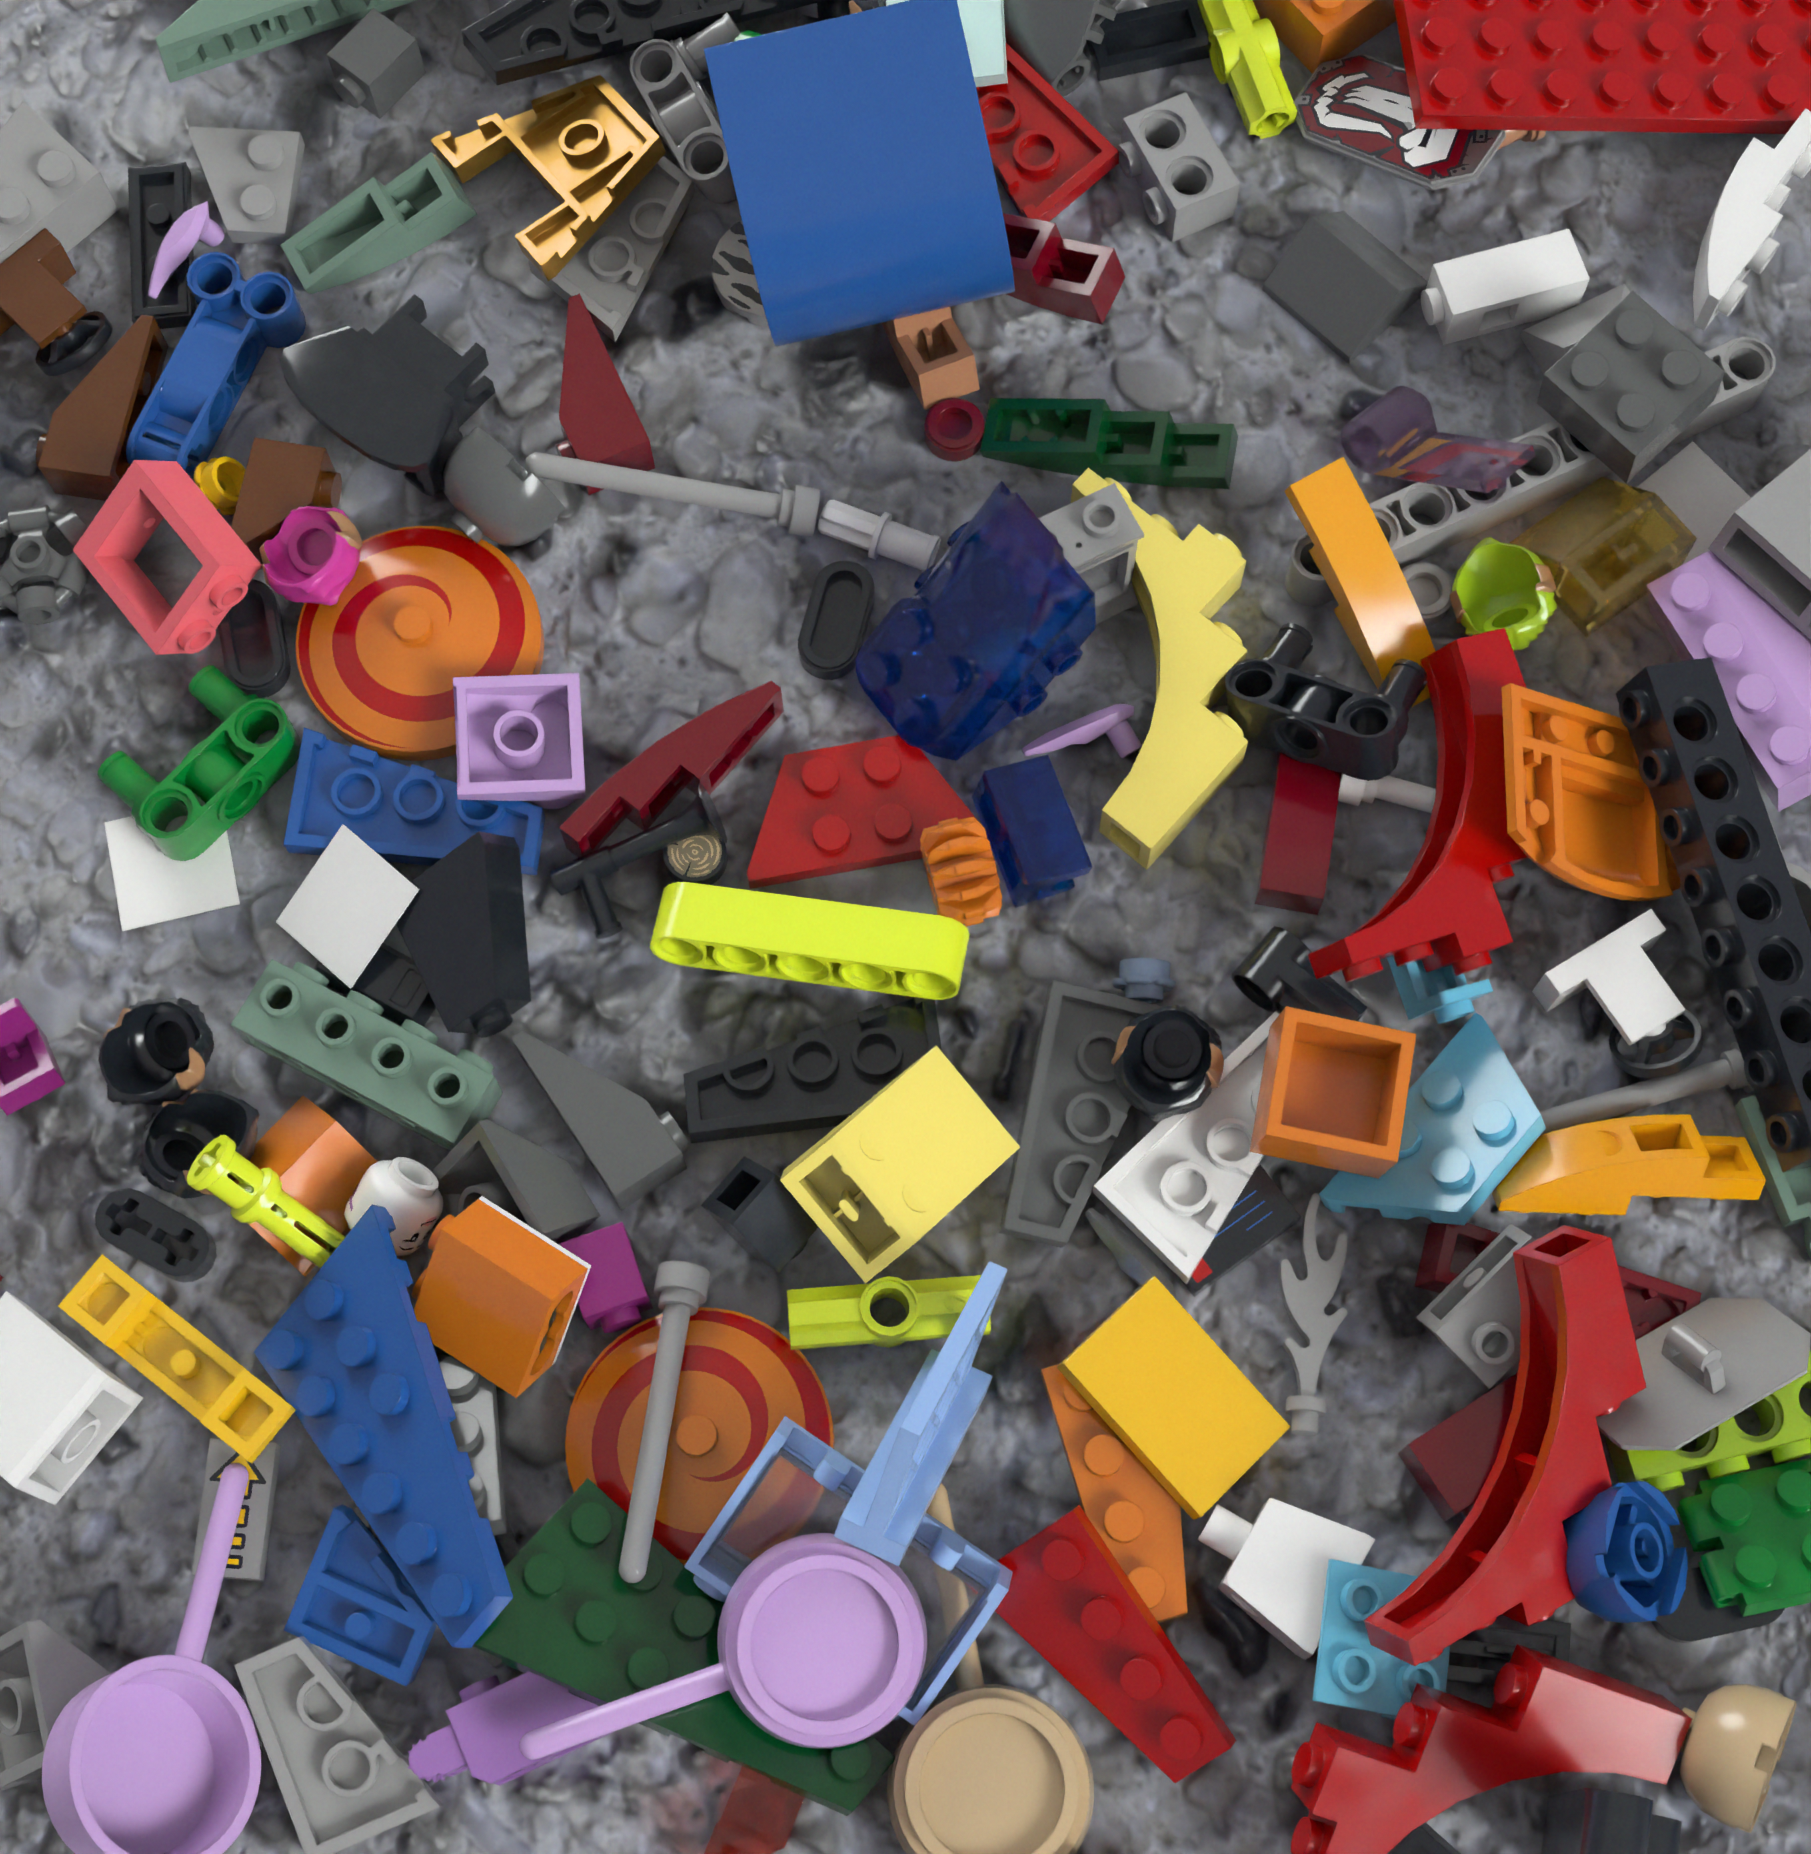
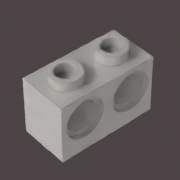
M1187 92L1123 118L1121 143L1116 147L1119 151L1120 167L1127 178L1135 177L1143 191V203L1150 220L1155 225L1162 224L1171 242L1235 215L1240 183ZM1152 145H1165L1169 148L1160 149ZM1189 190L1195 192L1196 194L1185 195L1178 191Z

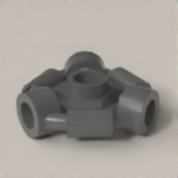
M48 505L9 511L8 518L0 521V565L4 562L9 552L10 534L17 537V540L10 549L9 558L3 566H0V609L9 608L18 614V619L22 622L38 625L57 620L60 617V608L71 596L79 597L90 575L89 570L74 552L68 556H62L52 549L46 540V535L50 529L56 527L71 548L75 547L86 531L87 526L73 509L63 513L51 511ZM37 581H53L56 586V590L48 586H30L19 589L24 585Z

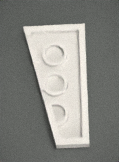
M1276 1011L1224 1060L1219 1086L1212 1089L1211 1094L1201 1107L1185 1114L1173 1115L1161 1120L1093 1186L1092 1192L1185 1284L1188 1283L1264 1156L1263 1154L1250 1152L1269 1029L1280 1015Z

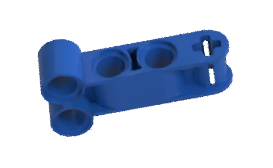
M220 252L205 253L196 258L189 266L187 283L198 304V308L132 428L126 446V458L129 464H132L134 460L177 461L194 481L193 476L197 465L207 461L266 347H289L304 334L306 327L305 315L294 289L286 277L279 273L268 271L258 273L246 282L236 261L229 255ZM228 287L222 293L213 294L219 288ZM282 306L275 313L265 314L266 311L273 307Z

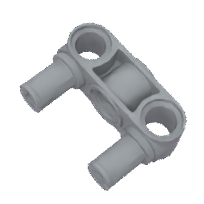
M728 13L685 41L682 37L675 41L673 39L670 41L663 39L649 40L635 50L630 60L632 79L650 109L649 114L657 130L684 172L703 195L715 203H727L735 200L737 196L717 107L700 81L706 78L704 72L708 70L704 48L734 42L735 38L741 33ZM671 70L664 80L657 82L662 74ZM723 160L721 166L715 172L706 174L711 165Z

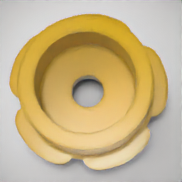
M227 456L211 458L208 463L204 461L199 463L193 476L195 484L213 506L220 510V513L223 515H233L235 513L246 471L245 467L236 459Z

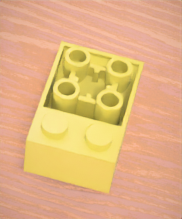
M936 1045L786 1167L780 1181L866 1284L919 1241L1014 1154L1020 1146Z

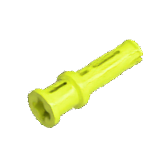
M220 1135L205 1146L190 1167L187 1174L188 1185L196 1191L207 1189L231 1207L230 1214L240 1223L252 1224L258 1222L292 1247L297 1253L321 1268L344 1240L345 1236L282 1190V1182L275 1171L269 1167L259 1169L236 1152V1144L228 1136ZM229 1173L231 1176L239 1181V1184H236L234 1181L228 1178L227 1174ZM294 1223H297L324 1243L326 1249L294 1227Z

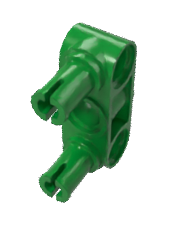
M208 665L197 672L189 683L188 689L192 696L223 723L207 739L193 747L184 757L181 764L163 781H156L123 751L110 755L101 764L97 774L98 778L132 809L131 815L135 820L136 826L159 847L165 856L176 861L192 860L204 853L237 820L243 818L255 807L261 797L294 766L300 753V737L281 706L270 699L260 698L255 694L247 695L214 665ZM278 730L275 737L270 741L262 744L255 743L264 732ZM187 816V820L180 828L175 831L165 832L170 821L176 817Z

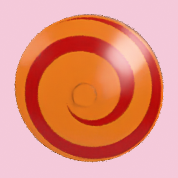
M411 526L374 535L362 541L363 546L359 549V565L354 577L341 592L337 604L330 606L304 603L297 625L295 644L297 665L303 685L315 708L326 723L352 744L376 751L379 756L405 761L434 760L456 755L453 677L537 675L540 673L544 655V630L535 596L525 576L506 554L483 539L476 544L460 530L440 526Z
M698 1307V1312L695 1315H691L689 1319L652 1536L684 1566L785 1416L834 1449L835 1446L834 1425L829 1402L823 1385L807 1358L800 1350H791L790 1340L768 1324L751 1316L720 1308ZM663 1313L631 1327L610 1343L594 1360L575 1393L566 1425V1465L573 1492L588 1478L627 1514L629 1512ZM779 1455L723 1540L754 1560L774 1545L799 1536L816 1513L827 1488L818 1483L814 1477L782 1455Z

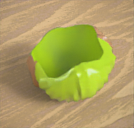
M1492 537L1483 538L1471 550L1467 559L1457 571L1452 592L1449 594L1456 616V623H1461L1462 626L1466 627V635L1472 636L1505 628L1513 652L1527 648L1531 641L1537 639L1538 634L1544 632L1548 618L1554 614L1557 608L1553 598L1554 591L1557 588L1549 566H1546L1535 553L1527 548L1515 544L1502 543Z

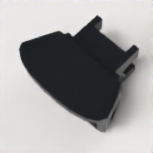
M415 294L373 334L364 327L355 331L350 326L345 325L284 348L279 361L285 381L300 404L344 443L372 461L393 470L405 471L404 478L422 493L431 497L444 491L443 473L447 459L457 444L463 439L459 427L495 393L493 381L485 375L467 390L469 385L489 365L486 350L476 342L461 356L421 325L427 318V313L423 300Z

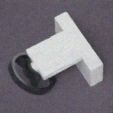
M1652 909L1546 972L1532 991L1546 1012L1588 987L1614 1024L1609 1036V1047L1614 1062L1626 1073L1643 1078L1669 1076L1685 1069L1696 1060L1703 1047V1035L1699 1021L1692 1013L1685 1010L1645 954L1666 931V928ZM1622 1036L1629 1046L1636 1042L1638 1050L1635 1062L1625 1058L1618 1051V1043ZM1694 1038L1690 1047L1680 1056L1663 1063L1648 1064L1653 1055L1668 1051L1673 1047L1675 1041Z

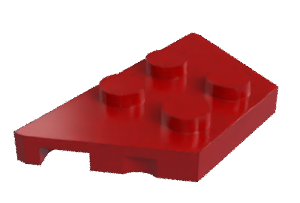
M908 733L784 755L747 870L749 887L753 889L923 859L920 849V838L923 829L939 825V821L955 817L958 820L974 817L977 820V818Z

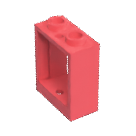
M134 460L73 548V552L156 655L194 654L206 648L215 638V629L231 607L238 604L245 597L248 591L247 585L262 566L177 461ZM163 518H165L203 565L173 608L134 561Z

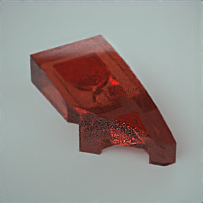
M742 1766L722 1817L716 1823L704 1854H774V1852L785 1848L806 1798L770 1782V1778Z

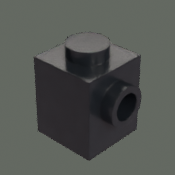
M744 1156L701 1206L747 1253L780 1272L790 1260L803 1251L808 1239L818 1226L780 1181L781 1178L777 1174Z

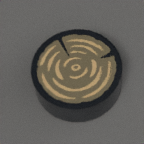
M710 835L693 836L663 849L666 869L675 882L712 885L720 879L727 867L728 855L726 845L718 837Z

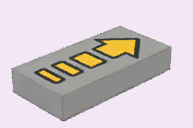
M210 1438L191 1575L195 1576L221 1474L229 1464L240 1463L246 1467L249 1478L223 1579L264 1581L281 1445L277 1442H269L251 1464L221 1439Z

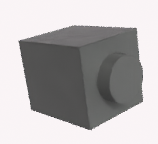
M374 8L326 54L335 78L332 84L338 95L353 108L363 106L379 119L426 73L416 38Z

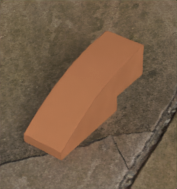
M950 307L882 322V326L924 410L932 408L942 400L959 398L980 390L974 354L955 324Z

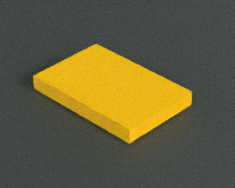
M1156 1276L1148 1279L1057 1366L1058 1370L1193 1520L1201 1518L1291 1427Z

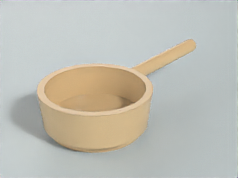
M941 1483L926 1513L955 1532L947 1489ZM933 1561L948 1636L969 1606L965 1581ZM975 1639L954 1669L957 1690L933 1701L915 1726L910 1723L893 1753L895 1760L889 1767L887 1802L896 1837L906 1854H1076L1089 1829L1094 1805L1093 1773L1085 1747L1068 1720L1045 1700L1015 1687L984 1684Z

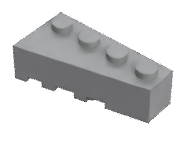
M22 101L0 130V264L44 228L61 242L65 252L68 253L118 211L100 171L24 101Z

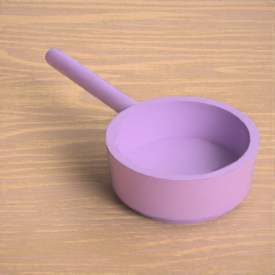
M240 1463L229 1464L221 1474L175 1654L157 1655L134 1661L88 1685L64 1707L50 1731L42 1763L44 1801L51 1822L58 1835L75 1854H223L240 1835L252 1813L261 1777V1750L255 1723L248 1707L237 1690L221 1674L202 1663L249 1478L246 1467Z
M814 1533L787 1539L755 1558L743 1570L729 1591L719 1620L718 1664L531 1730L520 1739V1752L527 1759H539L728 1690L743 1713L754 1724L784 1742L816 1749L842 1747L857 1743L888 1725L903 1710L917 1688L927 1652V1628L921 1602L912 1583L899 1566L833 1537L834 1534Z

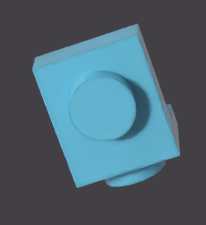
M1393 956L1387 958L1408 1020L1434 1014L1438 1024L1449 1022L1474 1013L1472 1001L1493 992L1489 979L1467 984L1464 974L1455 976L1452 965L1426 973L1422 959L1397 967Z

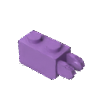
M526 1671V1673L503 1684H500L498 1676L495 1675L480 1680L459 1692L462 1703L446 1710L451 1724L427 1735L425 1741L419 1739L417 1744H412V1750L408 1751V1769H411L419 1777V1780L425 1778L426 1781L433 1780L435 1783L440 1779L445 1781L446 1776L454 1777L469 1769L472 1777L501 1786L609 1734L539 1759L530 1760L525 1758L519 1749L520 1739L525 1733L598 1707V1705L569 1693L568 1688L530 1671Z

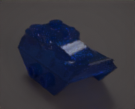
M1002 481L974 517L951 534L947 540L949 549L937 564L929 567L917 578L914 583L916 591L911 597L903 598L893 605L862 645L856 658L855 669L862 689L897 734L911 746L921 748L933 756L954 761L959 760L1017 717H1024L1036 710L1048 696L1045 688L1055 676L1068 671L1079 661L1083 654L1080 646L1096 629L1095 593L1066 560L1062 546L1017 492L1012 494Z

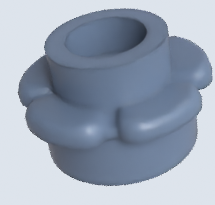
M1130 958L1119 962V978L1113 979L1112 985L1116 989L1125 991V998L1158 1004L1163 1002V993L1173 990L1176 986V981L1170 979V962L1153 958Z

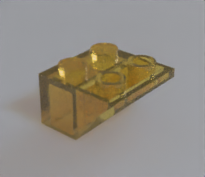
M1600 477L1509 542V544L1527 548L1535 553L1546 566H1549L1557 588L1554 591L1553 597L1556 605L1587 638L1647 594V584L1683 565L1697 538L1656 493Z

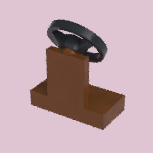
M44 228L0 264V336L16 324L40 347L35 357L39 368L48 376H58L76 369L97 354L110 338L113 327L102 312L93 311L87 313L85 306L62 285L75 275L76 271L61 242ZM93 336L87 344H85L81 349H79L87 341L89 337Z

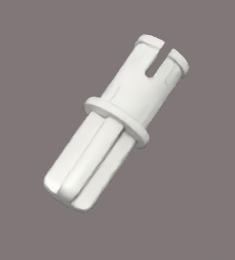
M829 500L821 512L818 523V530L822 534L868 550V557L876 560L881 555L922 570L921 572L926 574L930 572L941 542L940 537L937 535L932 536L891 521L892 514L884 512L880 517L836 500Z

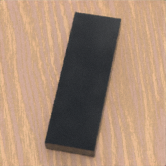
M186 162L128 167L132 322L134 324L141 315L154 316L160 329L187 327L196 311L195 298L187 283V272L189 266L194 261L193 249L167 280L158 297L153 299L147 295L156 256L164 237L173 223L184 212L192 208L191 172Z

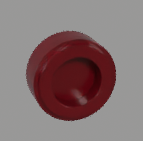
M949 398L936 403L928 411L925 418L924 433L927 447L935 456L946 461L957 462L972 457L981 448L984 433L982 413L974 404L960 398Z

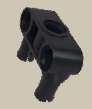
M1293 623L1283 624L1262 657L1243 660L1228 670L1225 678L1228 716L1240 726L1244 734L1243 737L1249 743L1285 754L1298 762L1312 763L1356 779L1367 781L1386 777L1396 768L1399 760L1398 746L1408 729V712L1427 684V681H1425L1427 674L1424 668L1408 659L1396 660L1375 694L1339 684L1325 676L1311 675L1299 671L1298 669L1313 649V645H1311L1313 638L1304 627Z

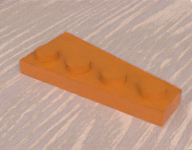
M1059 1364L1041 1369V1377L1083 1511L1157 1622L1160 1623L1186 1615L1187 1597L1180 1505L1058 1370L1057 1366Z

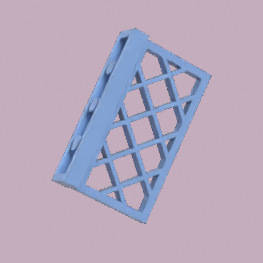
M991 1261L988 1262L940 1352L931 1349L844 1509L833 1537L896 1566L900 1565L991 1382L992 1375L972 1367V1363L1008 1269Z

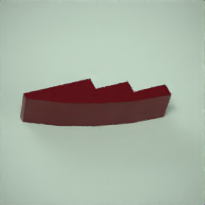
M773 681L764 683L710 708L656 741L606 780L559 827L566 849L578 858L599 849L625 818L629 819L641 830H647L685 787L697 795L698 783H701L708 794L711 795L784 712L781 688Z

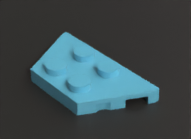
M1474 1013L1408 1090L1398 1162L1379 1179L1339 1171L1319 1194L1325 1208L1337 1213H1344L1346 1206L1379 1209L1382 1217L1409 1220L1413 1217H1426L1435 1223L1465 1225L1542 1134L1546 1127L1539 1110L1481 1015Z

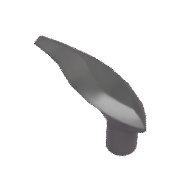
M1093 1208L1085 1212L1087 1219L1099 1238L1115 1255L1120 1269L1139 1285L1136 1290L1148 1279L1156 1276L1177 1300L1173 1284L1116 1225Z

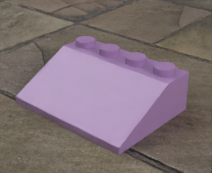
M1711 551L1695 557L1647 584L1650 613L1680 660L1712 658L1753 773L1777 811L1780 812L1811 795V640Z

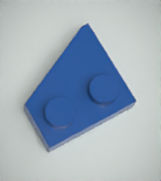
M341 1504L333 1508L284 1631L297 1637L305 1636L314 1645L401 1685L408 1686L416 1678L437 1624L395 1561L352 1508Z

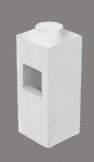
M1565 229L1433 264L1426 290L1421 292V307L1426 322L1429 325H1436L1442 343L1446 345L1555 316L1577 306L1582 300L1590 278L1570 229Z

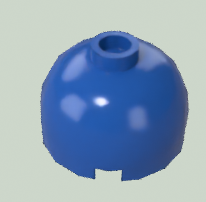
M1646 1481L1613 1483L1612 1487L1597 1494L1587 1507L1562 1521L1568 1543L1566 1570L1571 1590L1576 1597L1574 1600L1579 1606L1606 1621L1621 1623L1657 1621L1655 1619L1657 1616L1670 1615L1678 1608L1686 1589L1688 1558L1686 1547L1674 1548L1673 1536L1669 1526L1680 1525L1674 1508L1662 1491Z

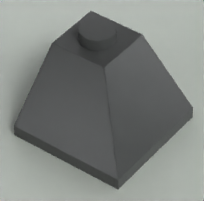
M489 1119L479 1121L431 1171L437 1177L439 1182L438 1189L443 1198V1209L433 1226L434 1229L444 1217L449 1214L456 1217L481 1196L558 1245L559 1243L579 1237L600 1217V1214L567 1160Z

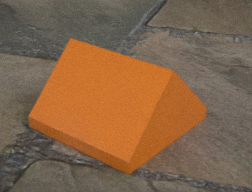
M304 1095L256 1143L254 1155L250 1160L259 1169L269 1167L279 1175L284 1192L315 1215L321 1217L327 1224L344 1236L351 1230L344 1215L347 1201L367 1169L378 1162L334 1118ZM235 1179L234 1182L239 1184V1181ZM258 1222L249 1224L304 1277L316 1266ZM294 1223V1227L326 1249L324 1243L297 1223Z

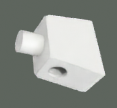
M1271 1498L1262 1506L1253 1524L1217 1504L1197 1539L1232 1560L1218 1586L1220 1591L1295 1655L1304 1660L1311 1657L1319 1645L1328 1559L1362 1565L1375 1541L1374 1538L1363 1532Z

